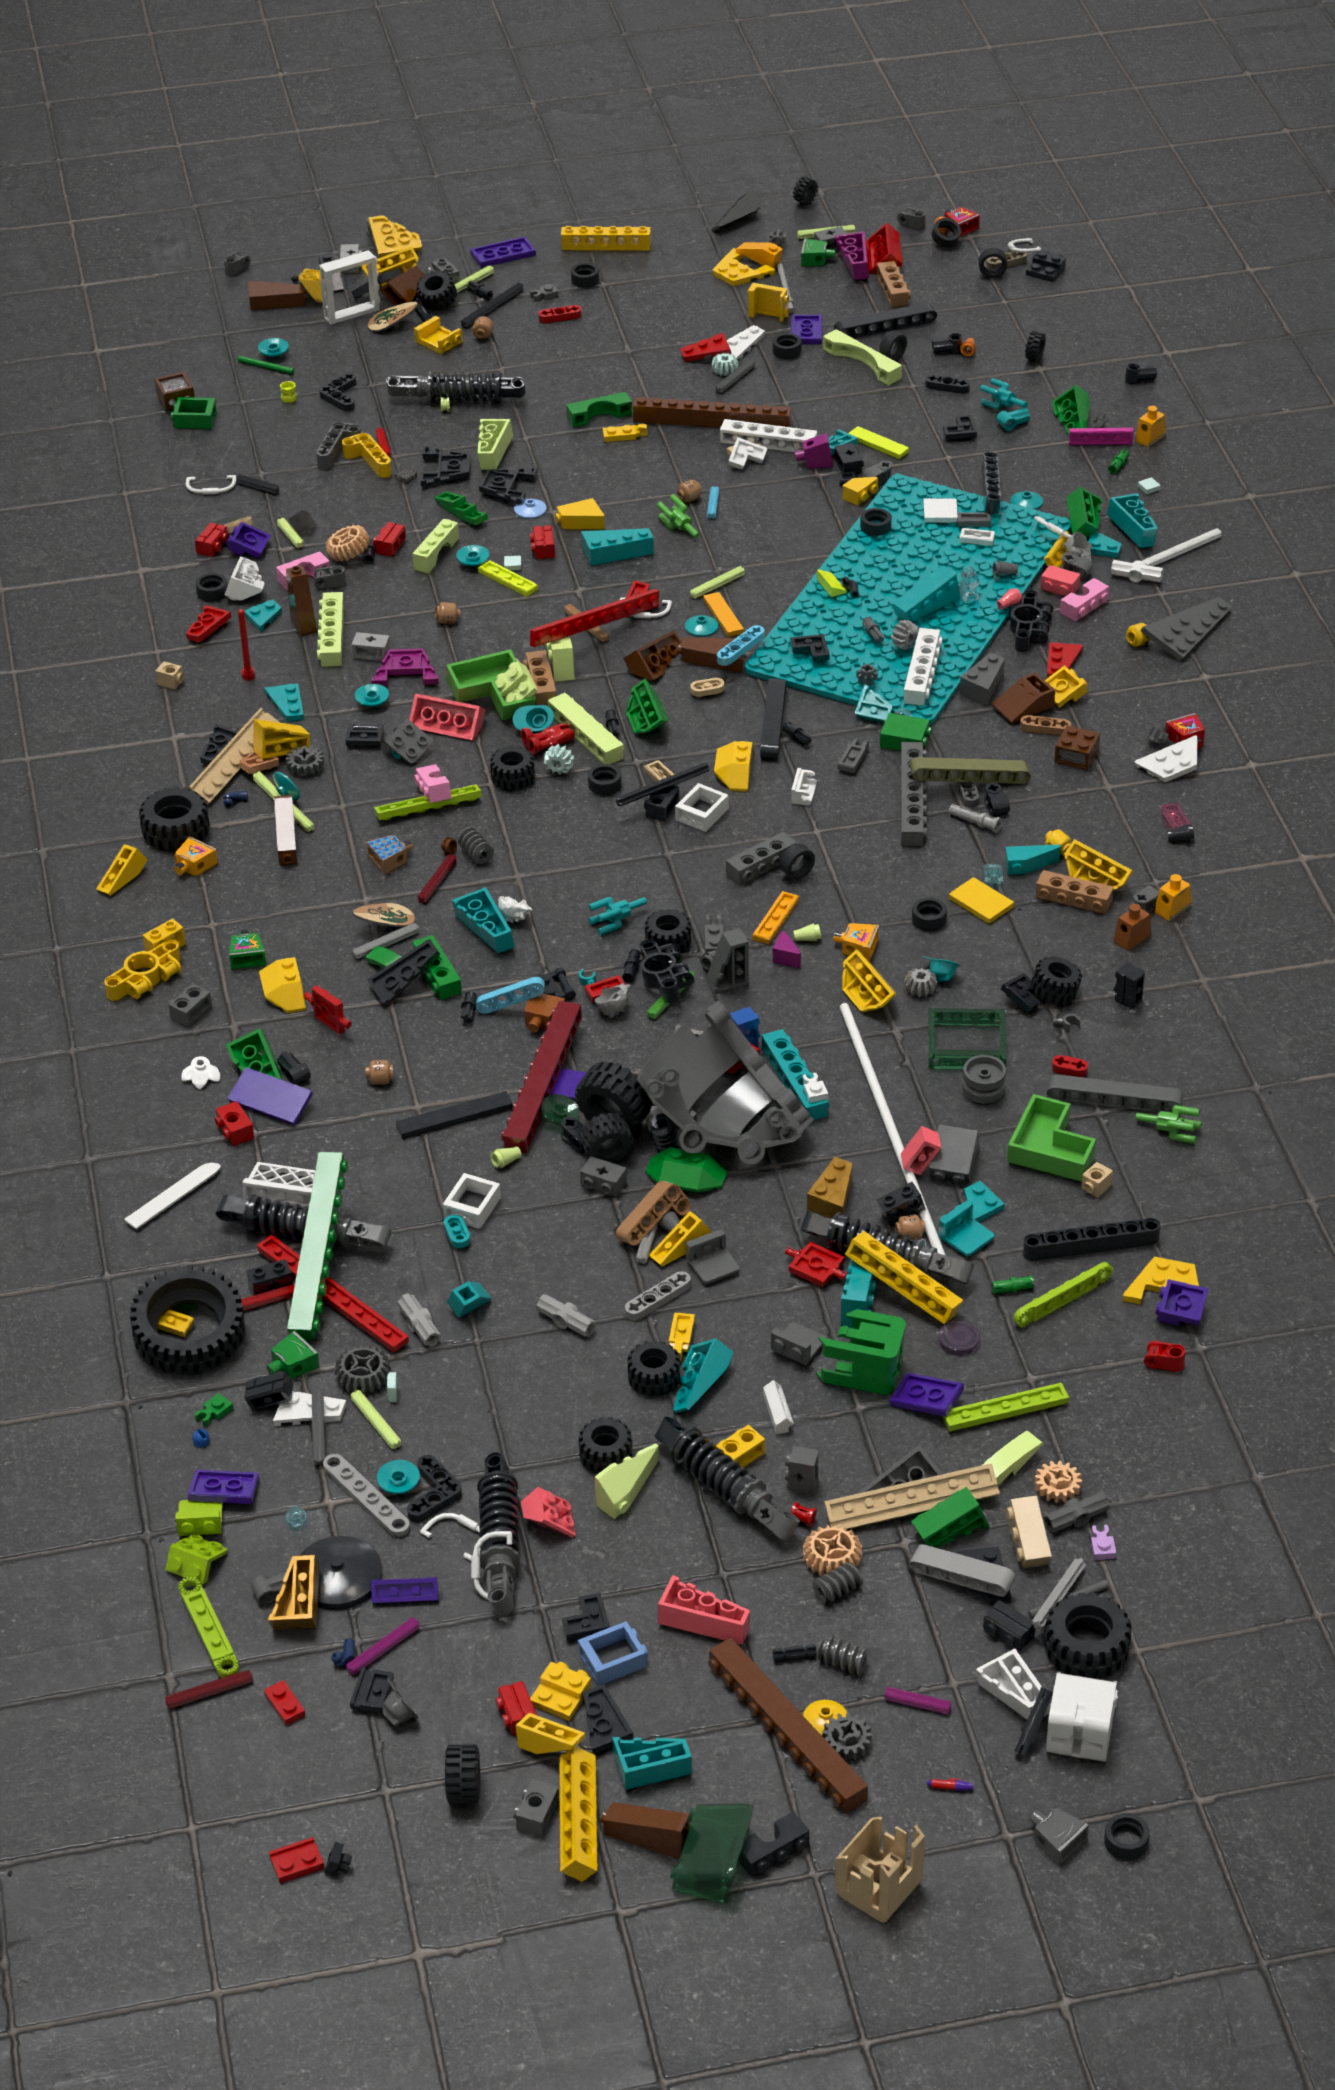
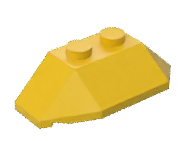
M412 246L378 258L376 269L378 275L395 269H400L401 273H404L416 266L419 258ZM367 264L361 265L363 272L368 278Z
M734 741L717 749L714 774L721 782L727 785L730 791L748 792L754 749L752 742Z
M1075 839L1064 853L1071 877L1113 886V891L1123 887L1133 873L1131 869Z
M857 949L843 961L842 989L862 1013L884 1007L896 995L893 988Z
M295 957L276 960L259 971L266 1000L282 1008L286 1013L306 1010L302 983Z

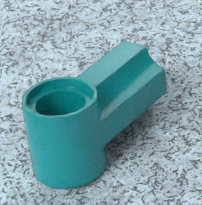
M1027 408L1009 413L1001 411L996 417V421L1007 431L1012 430L1018 424L1030 420Z

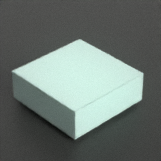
M1152 477L1138 482V487L1145 494L1160 490L1161 485Z
M504 556V568L510 571L521 570V556Z
M396 1372L388 1374L387 1391L389 1402H397Z

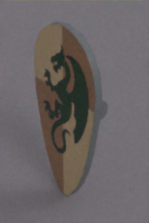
M403 303L375 314L368 322L369 329L373 332H380L391 326L399 327V321L410 315L418 307V303Z
M394 903L365 905L353 911L354 917L379 924L382 930L387 929L388 926L405 927L415 921V916L411 910Z

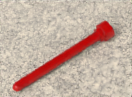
M240 609L238 610L244 663L241 676L243 680L249 681L255 678V670L250 664L245 611Z

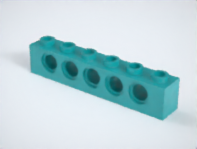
M783 1029L763 1034L762 1051L782 1084L787 1089H791L814 1120L827 1117L828 1108L830 1107L828 1099L809 1103L804 1092L803 1075L806 1074L807 1078L812 1079L813 1073L808 1071L805 1060L800 1058L799 1051L792 1045L790 1036H787Z

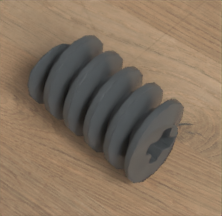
M467 827L459 834L458 844L477 864H485L491 860L494 855V849L473 827Z
M848 1562L844 1563L842 1567H836L835 1570L829 1571L828 1574H824L813 1581L814 1592L824 1604L826 1599L829 1602H834V1596L841 1598V1592L848 1594L849 1589L854 1591L856 1585L860 1587L863 1585L859 1570L854 1564Z
M831 1635L828 1640H824L821 1643L817 1653V1660H824L825 1664L832 1663L836 1668L840 1666L843 1671L849 1669L851 1674L857 1672V1675L861 1676L867 1662V1648H863L859 1653L858 1645H855L851 1650L850 1642H847L843 1647L842 1639L839 1638L834 1643V1636Z

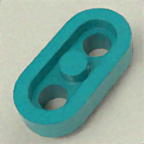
M459 1215L446 1217L444 1219V1230L451 1245L455 1248L468 1246L470 1243V1233L463 1218Z

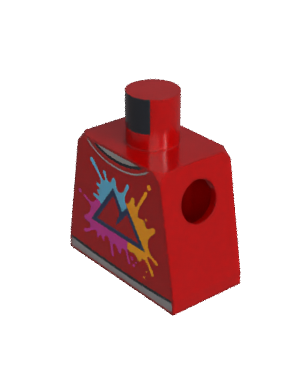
M960 207L953 211L947 209L944 213L946 218L953 219L959 224L961 228L960 236L979 228L980 215L973 211Z
M1196 713L1166 721L1165 727L1167 730L1165 733L1169 734L1167 738L1174 744L1196 735L1198 741L1197 750L1203 747L1205 728Z

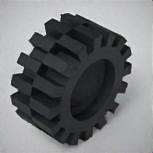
M807 176L801 177V179H798L799 182H796V187L793 188L795 190L793 191V198L801 204L808 205L812 203L811 201L815 200L814 197H817L816 193H818L817 188H819V185H817L818 182Z
M1032 331L1028 336L1029 339H1027L1025 346V358L1040 361L1043 351H1045L1046 335Z

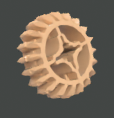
M360 525L342 528L335 534H332V537L328 538L326 542L327 552L332 560L348 561L355 556H359L360 553H363L368 548L367 546L370 544L369 535Z
M827 1524L825 1529L819 1527L817 1531H812L810 1536H807L803 1545V1558L806 1561L807 1568H811L813 1573L818 1572L821 1577L824 1574H828L829 1571L835 1570L836 1567H842L847 1562L858 1567L862 1558V1545L859 1542L858 1536L854 1535L852 1530L847 1531L845 1526L839 1529L837 1525L834 1528H830Z

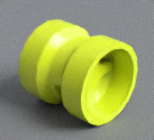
M292 381L281 383V400L285 403L296 401L295 383Z

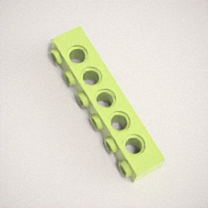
M343 592L323 593V600L319 601L317 659L321 660V667L342 666Z

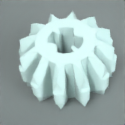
M723 353L713 357L712 369L716 375L727 377L738 368V361L735 355Z
M559 744L555 747L551 746L544 755V764L547 765V769H552V773L558 772L559 775L567 773L573 766L574 755H571V750H566V746L562 748Z

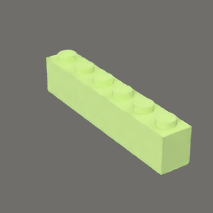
M563 693L548 700V707L553 711L554 719L559 724L567 723L570 729L574 731L575 738L603 764L610 765L624 759L623 743L617 740L611 732L607 731L602 724L597 722L592 715L588 714L573 698Z

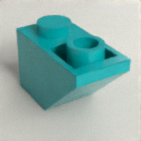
M468 1281L452 1290L447 1304L460 1318L490 1301L491 1297L480 1283Z

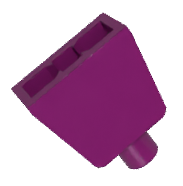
M827 433L804 440V450L795 452L796 461L806 460L807 468L833 467Z

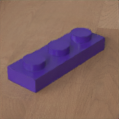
M438 1577L371 1580L372 1603L439 1600Z

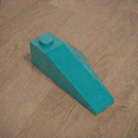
M714 1338L691 1345L683 1363L685 1375L680 1377L682 1388L676 1395L673 1409L675 1413L689 1410L730 1366L731 1357L734 1352L718 1339Z

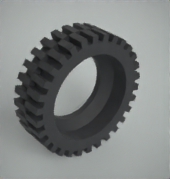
M187 1265V1270H181V1266H175V1272H171L170 1268L165 1269L164 1276H161L159 1272L154 1274L155 1281H152L150 1278L145 1281L146 1288L141 1285L138 1289V1294H135L133 1297L134 1303H131L130 1320L135 1347L137 1350L139 1349V1354L142 1358L146 1356L147 1363L151 1365L154 1362L155 1368L159 1370L164 1366L167 1373H171L172 1369H176V1375H182L183 1370H188V1375H194L193 1369H199L200 1373L206 1372V1366H209L211 1370L215 1369L217 1361L221 1365L226 1362L225 1355L229 1358L234 1355L233 1348L237 1350L240 1346L239 1341L243 1339L245 1326L241 1295L238 1294L237 1287L232 1286V1281L229 1278L225 1280L224 1274L219 1272L215 1276L214 1269L209 1268L208 1272H205L204 1266L199 1265L197 1270H193V1265ZM186 1303L200 1304L209 1308L219 1320V1327L213 1333L196 1341H172L160 1336L157 1331L161 1317L169 1309Z

